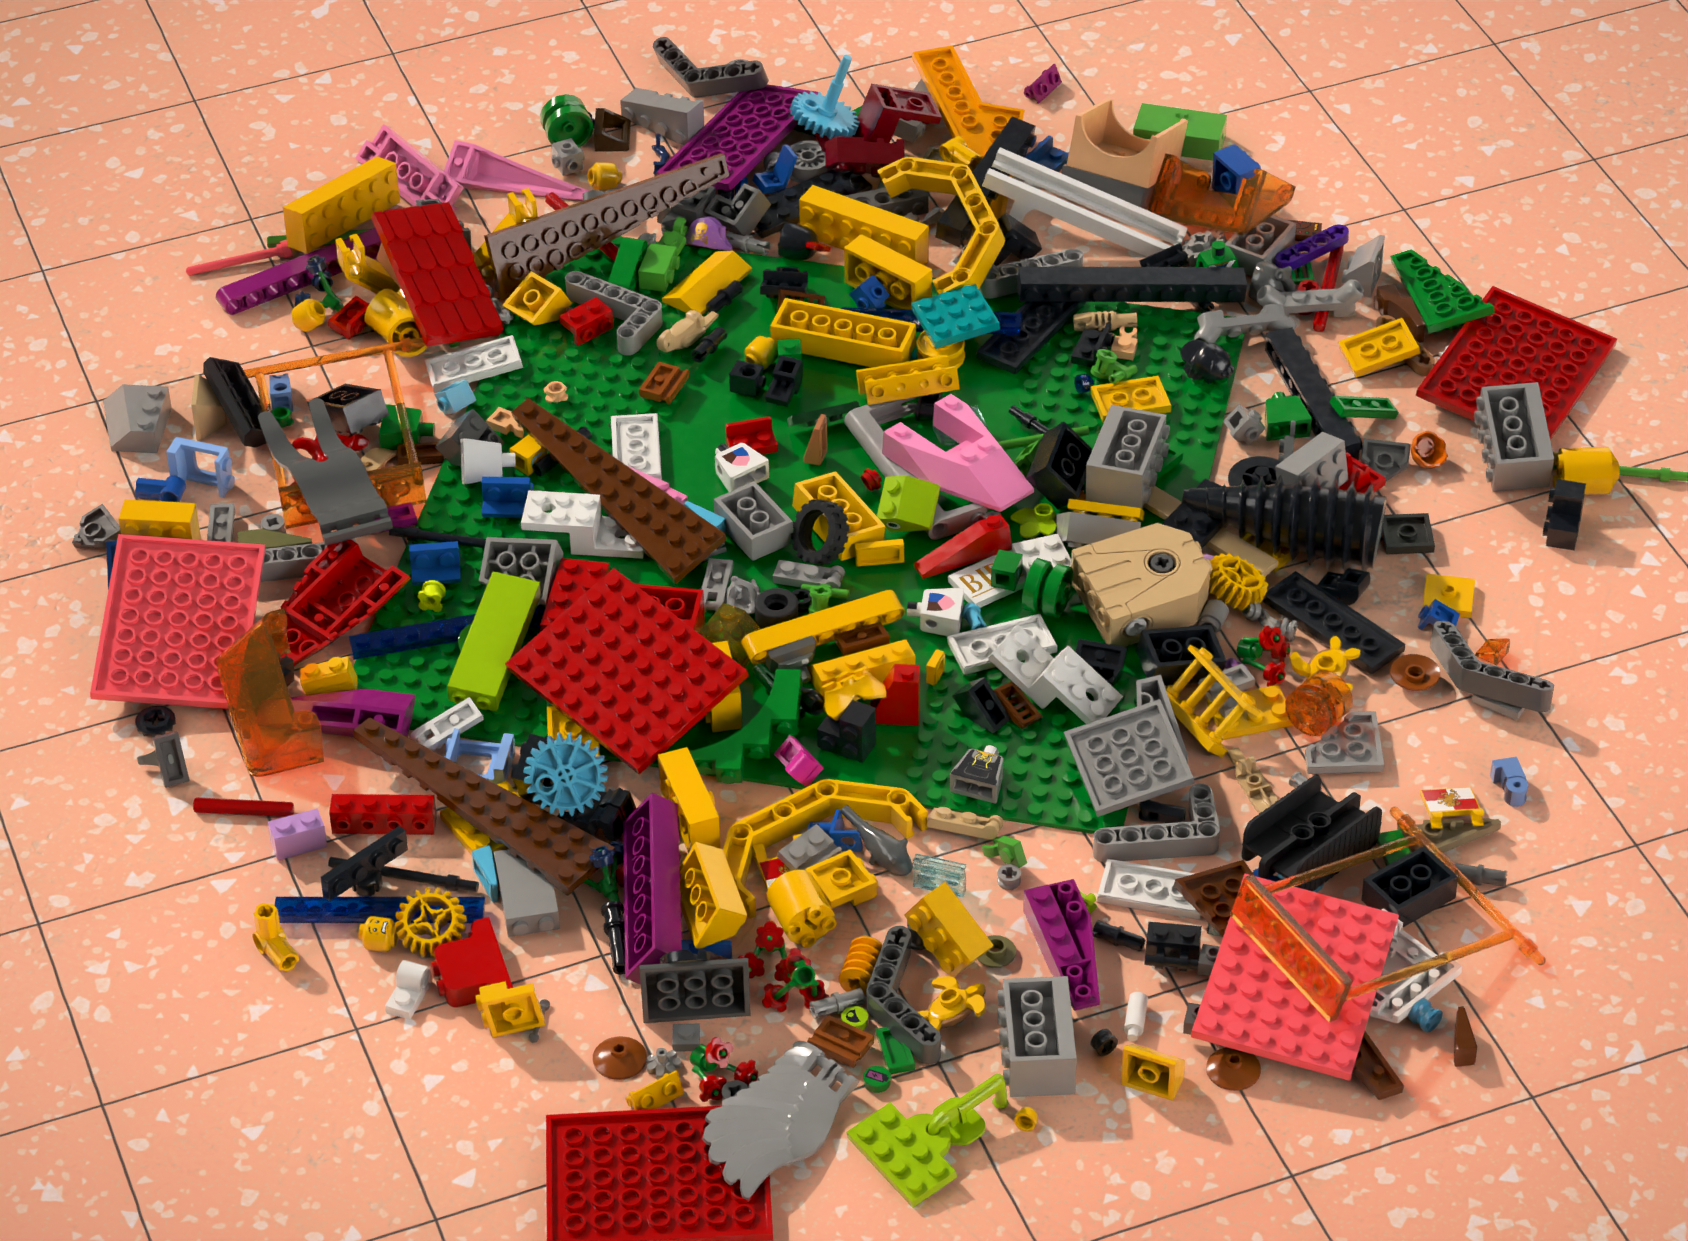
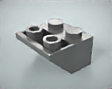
M472 409L455 420L435 448L451 464L461 467L460 439L501 443V446L505 442Z

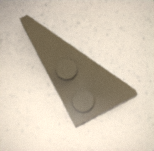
M1482 818L1484 826H1473L1472 823H1464L1463 819H1442L1443 828L1432 829L1430 820H1423V824L1406 825V820L1398 821L1397 829H1401L1404 838L1415 850L1425 846L1437 856L1500 830L1501 821L1499 819Z

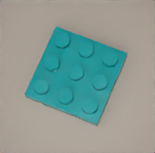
M976 284L967 285L963 288L911 303L913 313L935 349L1000 330L998 319Z

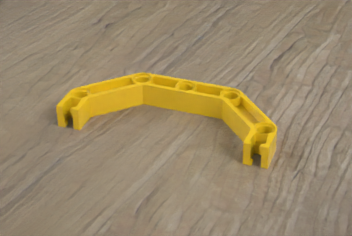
M904 157L877 170L890 198L910 189L958 195L976 231L954 270L932 280L938 295L976 284L979 289L1005 243V237L971 169L964 164Z
M529 188L521 190L522 196L525 195L524 204L519 202L514 192L507 193L509 213L493 232L538 217L536 199ZM358 234L349 236L350 241L354 242L353 250L346 247L342 238L335 239L338 263L348 280L376 294L386 288L391 289L406 300L401 288L381 263L365 255L364 245ZM484 241L473 255L474 262L484 282H488L494 279L486 242Z
M823 779L734 823L728 829L723 852L747 912V917L751 919L756 916L755 897L745 887L753 858V845L762 843L764 848H767L807 828L809 822H819L829 816H834L836 809L841 810L846 805L863 820L891 823L908 839L914 835L912 820L919 826L921 832L927 829V810L906 789Z

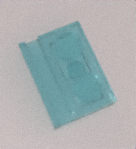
M915 854L913 859V887L932 891L946 882L956 896L964 897L966 892V864Z

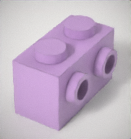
M318 808L268 821L270 841L277 861L327 847L325 826Z

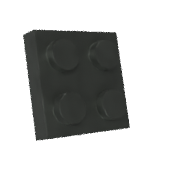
M1428 513L1384 515L1382 536L1386 554L1434 553L1435 543Z

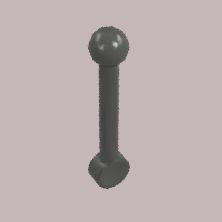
M545 999L540 1001L543 1015L550 1008V1002ZM535 1027L533 1032L530 1033V1042L535 1043L539 1040L538 1032L540 1027Z

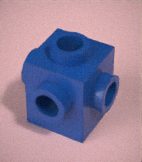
M874 274L849 293L857 307L864 314H868L871 311L877 313L886 306L884 301L890 297L885 286L878 281Z

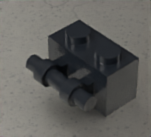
M1148 922L1144 965L1155 966V969H1163V967L1179 968V971L1187 972V969L1198 970L1202 926Z

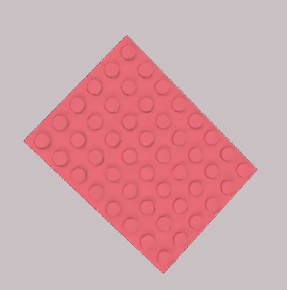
M118 534L90 691L91 699L241 710L264 563L265 545Z
M1244 874L1192 1029L1191 1037L1350 1081L1399 915Z

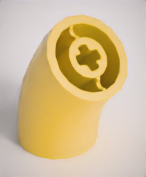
M388 288L376 294L365 313L366 325L380 334L388 342L391 349L400 356L412 357L425 351L427 347L407 301Z

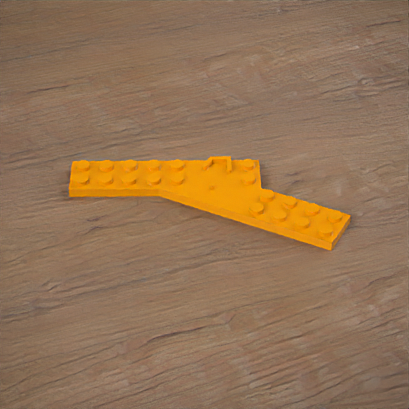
M953 45L912 53V60L931 94L951 137H962L968 148L982 156V158L1012 116L1023 120L1024 109L983 103ZM999 194L996 200H992L990 205L997 220L1006 212L1008 197Z

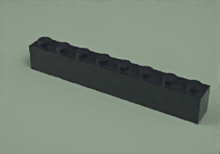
M1012 116L972 172L989 206L991 201L996 200L999 193L982 186L989 168L1010 176V174L992 167L999 148L1025 158L1028 148H1032L1037 139V136L1034 135L1035 125ZM958 195L954 197L937 221L935 238L960 247L964 240L969 239L973 225Z
M1292 327L1267 332L1265 351L1290 394L1298 396L1312 418L1311 430L1314 435L1317 436L1324 432L1344 440L1346 453L1359 460L1360 450H1362L1363 446L1360 436L1355 434L1352 423L1348 422L1346 417H1340L1329 403L1335 394L1330 392L1326 379L1321 377L1317 364L1313 363L1309 351L1305 350L1302 345L1301 337L1296 335Z

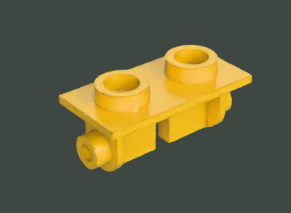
M675 1070L670 1074L666 1073L662 1078L635 1092H629V1096L625 1098L628 1106H634L635 1110L657 1109L684 1095L678 1071Z

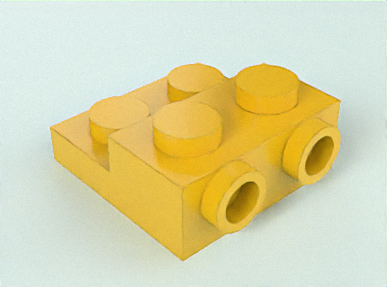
M851 850L805 869L813 875L831 908H835L848 901L853 906L877 897L879 885L875 875L870 874L866 870L860 857L857 858Z
M506 981L479 987L480 994L476 995L479 1011L484 1010L482 1012L483 1024L485 1028H490L493 1038L545 1026L544 1015L533 983L508 989Z

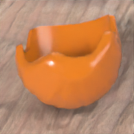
M1425 431L1416 435L1411 444L1412 459L1416 464L1426 469L1440 467V465L1447 461L1448 457L1445 441L1431 431Z

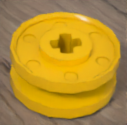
M925 331L917 338V360L947 355L949 367L957 366L958 369L963 364L965 359L964 340L935 349Z

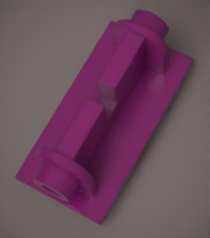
M1056 64L1044 70L1042 75L1030 86L1025 87V97L1036 98L1037 104H1039L1062 83Z

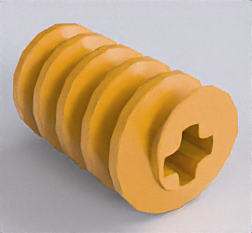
M861 936L852 940L839 975V983L846 992L861 988L863 993L866 994L868 983L882 948V943L877 939Z

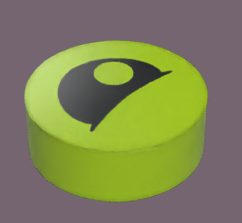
M851 1006L842 1012L841 1021L864 1030L868 1026V1013L862 1007Z

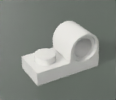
M403 960L400 963L396 974L397 986L385 1005L386 1013L411 1019L433 982L430 967Z

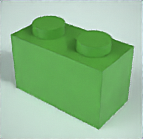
M650 243L638 270L640 289L666 292L669 283L672 284L674 271L678 270L680 264V257L677 256L676 247Z

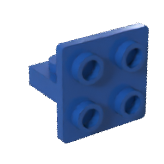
M482 477V517L522 518L528 491H533L534 488L530 478Z
M458 541L409 545L413 586L423 585L429 580H435L441 584L461 582Z

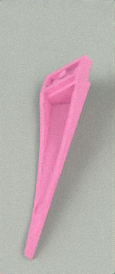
M457 140L454 141L444 169L445 173L466 189L521 194L522 189L529 188L533 196L545 197L546 194L554 192L561 199L583 201V193L589 191L526 167L476 144Z

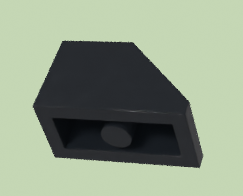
M985 677L968 682L952 695L965 717L991 733L996 732L1011 720V717Z

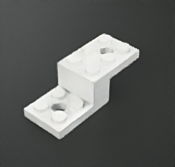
M528 491L521 520L522 530L570 533L571 554L643 559L644 550L631 540L630 535L625 530H622L610 517L601 516L600 495Z
M1018 624L988 657L999 670L1040 708L1044 709L1057 697L1085 724L1106 718L1123 697L1069 646L1053 658ZM1016 655H1022L1025 659V663L1020 662ZM1086 692L1092 694L1094 701L1087 698Z

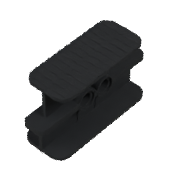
M1314 775L1247 823L1243 834L1242 859L1250 861L1258 855L1261 857L1258 869L1259 877L1267 879L1277 872L1295 883V887L1314 891L1376 845L1382 824V809L1376 806L1366 813L1360 810L1361 795L1356 792L1351 793L1338 802L1320 791L1321 778Z

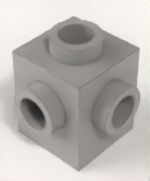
M572 138L551 144L552 164L554 168H558L562 175L583 170V150L581 147L578 148Z
M1238 405L1223 421L1231 431L1230 435L1236 441H1244L1249 445L1266 429L1260 421L1262 417L1254 409L1248 410L1241 405Z

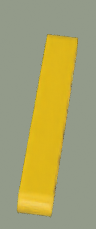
M885 590L751 632L744 636L741 644L751 663L757 665L758 663L766 662L767 651L809 636H813L816 646L835 641L834 634L881 622L882 625L895 622L904 615L905 610L893 590Z

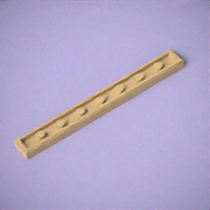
M1155 486L1150 487V500L1148 503L1145 502L1143 507L1166 520L1182 502ZM1224 527L1206 544V546L1219 554L1227 555L1230 553L1233 557L1238 555L1240 559H1246L1248 563L1254 564V567L1261 571L1260 574L1265 577L1278 567V560L1247 541L1240 539L1239 536Z

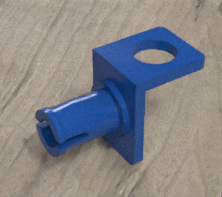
M836 809L831 822H809L808 830L817 824L834 841L837 847L842 848L841 851L863 850L859 831L844 830L845 825L840 809ZM843 837H850L855 841V844L847 845L841 839Z

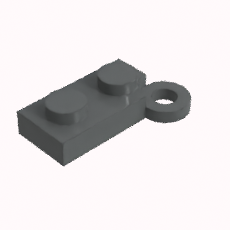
M1291 420L1290 436L1280 439L1279 453H1284L1279 454L1278 460L1280 461L1293 454L1296 421Z

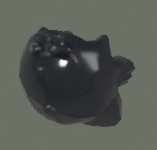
M1192 340L1187 342L1181 349L1180 354L1185 362L1183 369L1188 378H1193V380L1205 379L1210 384L1214 380L1229 379L1231 373H1234L1235 369L1231 365L1229 354L1218 344Z

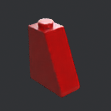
M894 664L883 681L886 687V698L872 699L870 702V706L876 708V724L919 726L920 665Z

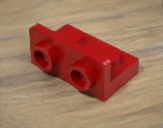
M770 416L725 425L726 444L729 448L739 443H745L761 455L778 452V444L772 430V419Z

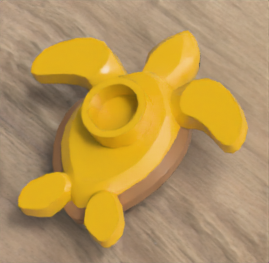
M1333 636L1330 640V649L1316 653L1311 657L1309 663L1305 662L1298 652H1293L1290 656L1292 669L1297 674L1309 678L1302 687L1303 697L1307 699L1312 698L1319 689H1326L1331 694H1347L1353 689L1352 684L1341 681L1349 671L1350 660L1358 658L1360 650L1356 648L1348 650L1340 648V639L1337 636Z
M938 977L932 981V986L943 991L939 994V997L932 1001L927 1011H918L938 1031L963 1022L972 1011L975 1012L976 1017H980L986 1012V1002L983 998L986 993L985 985L983 983L974 984L963 990L960 989V985L954 977Z

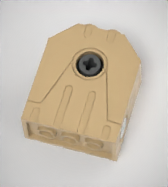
M1155 523L1072 550V586L1075 588L1106 644L1126 647L1138 643L1142 630L1195 625L1208 600V591L1211 588L1210 573H1212V565L1209 559L1204 558L1198 541L1194 542L1191 534Z

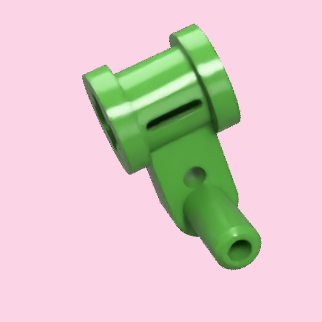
M1099 349L1097 351L1096 364L1091 368L1092 375L1100 379H1109L1112 384L1129 380L1138 371L1135 365L1126 367L1117 362V355L1106 349Z
M821 584L820 586L801 585V589L810 591L809 595L812 597L809 614L830 608L828 606L830 597L849 599L850 596L849 590L831 588V585Z

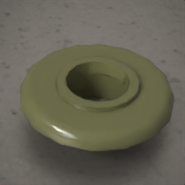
M1000 935L987 936L994 945L992 948H998L1001 951L993 952L989 949L978 961L991 968H1000L1011 963L1016 956L1014 943Z

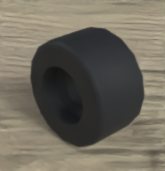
M771 588L760 593L755 599V622L760 629L798 618V599L789 590Z

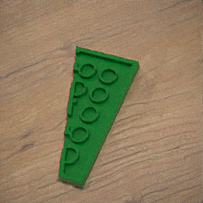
M1411 249L1390 256L1392 265L1408 295L1411 296L1429 333L1439 332L1443 329L1462 325L1465 322L1495 313L1492 304L1484 303L1482 297L1477 294H1471L1468 288L1448 274H1442L1440 268L1429 265L1427 259Z

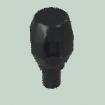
M802 686L801 705L806 709L805 712L812 715L821 714L824 711L823 696L815 689Z

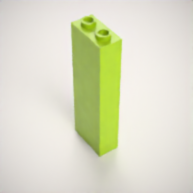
M492 572L448 683L449 701L459 704L470 697L479 709L497 711L511 675L505 663L520 651L541 597L540 582Z

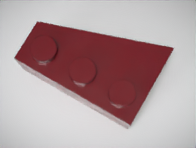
M836 136L825 142L826 167L834 168L836 172L853 171L855 175L871 174V177L881 178L877 170L905 157L904 139H897L894 143H884V138H877L876 142L864 141V137Z

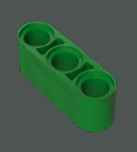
M629 237L622 238L608 280L609 283L631 291L635 290L639 278L638 270L647 252L646 240Z

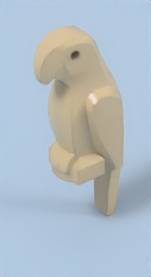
M689 310L686 313L685 319L678 321L670 330H665L657 339L658 349L663 352H670L672 350L688 348L706 332V329L718 318L719 314L711 311L703 317L698 311Z

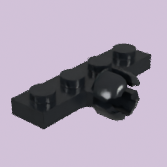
M400 826L396 827L321 876L323 897L331 901L351 887L354 892L357 891V894L362 897L373 896L375 891L379 892L383 885L382 868L408 850L406 830Z

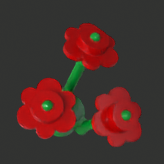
M767 921L764 927L760 926L757 928L756 933L758 936L755 938L756 948L754 952H747L744 956L740 955L737 958H748L750 979L755 976L761 977L765 973L763 967L764 960L758 958L761 950L769 953L778 950L782 959L787 957L784 938L782 937L784 930L781 927H777L773 921ZM779 963L776 964L775 980L784 981L788 984L791 981L790 973L781 969Z

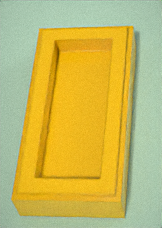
M903 539L855 543L856 567L904 562Z

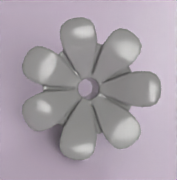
M658 1048L656 1055L648 1056L646 1070L648 1073L656 1071V1079H660L665 1073L670 1074L676 1070L675 1068H681L682 1063L680 1059L676 1058L677 1054L674 1050L667 1052L665 1048Z

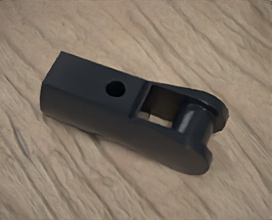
M1149 799L1139 803V808L1141 809L1139 819L1142 821L1163 823L1185 821L1186 807L1163 804Z

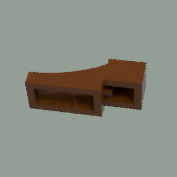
M1395 284L1378 286L1377 294L1373 299L1375 309L1379 310L1381 316L1389 315L1396 320L1403 318L1413 337L1419 343L1424 342L1425 323L1411 296L1402 298Z

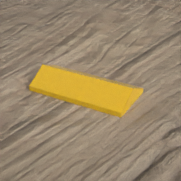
M734 251L715 252L662 298V302L686 313L689 310H695L703 315L708 310L706 304L717 295L718 290L726 288L734 280L740 282L752 271V267Z

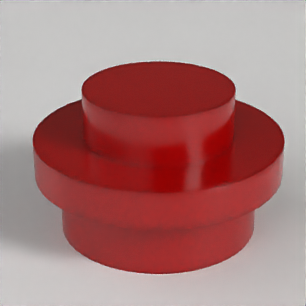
M869 468L864 470L861 480L866 488L870 491L874 489L879 490L881 488L880 482H882L879 473L876 470L871 471Z

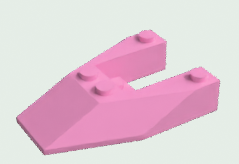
M952 394L934 403L933 426L960 443L947 452L901 422L883 432L882 454L918 479L938 484L940 491L998 512L1034 493L1032 485L968 404Z

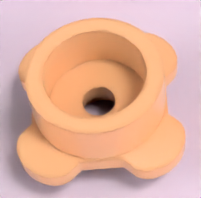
M550 382L544 388V393L547 395L545 400L550 403L567 400L568 394L565 393L567 387L562 382Z

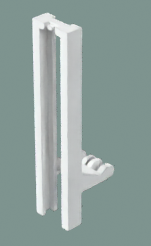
M999 148L992 167L1020 178L1025 182L1023 183L989 168L982 184L985 188L1015 200L1009 215L1021 223L1026 213L1036 209L1146 257L1171 246L1039 189L1048 190L1173 245L1182 243L1188 229L1185 226L1003 148Z

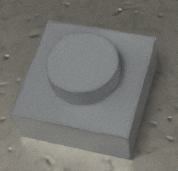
M700 1023L673 1024L672 1047L674 1051H693L700 1045Z

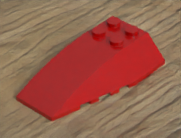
M351 539L328 545L307 566L304 571V577L300 582L297 581L293 587V594L288 601L285 600L280 607L281 612L277 617H273L260 640H264L269 649L275 654L278 653L282 659L285 656L290 657L294 660L295 666L321 651L357 624L376 613L410 580V576L393 565L388 570H385L363 556L358 543Z

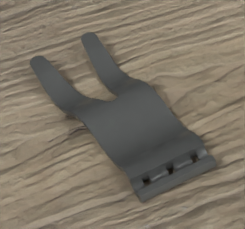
M312 399L309 402V407L320 448L327 458L324 462H317L314 459L301 455L289 442L271 412L264 411L258 415L262 432L272 456L279 466L291 473L297 482L312 515L319 523L325 546L393 528L385 501L374 488L359 456L353 449L345 446L337 436L322 399Z

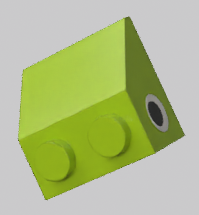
M907 475L885 477L877 517L889 532L931 530L940 486Z

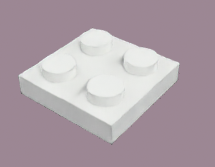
M1058 534L1012 544V552L1023 554L1022 572L1025 578L1032 563L1037 558L1052 562L1053 568L1057 564L1071 567V558Z

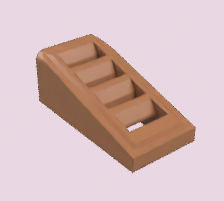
M821 414L814 427L804 455V463L820 465L827 453V417L824 414Z

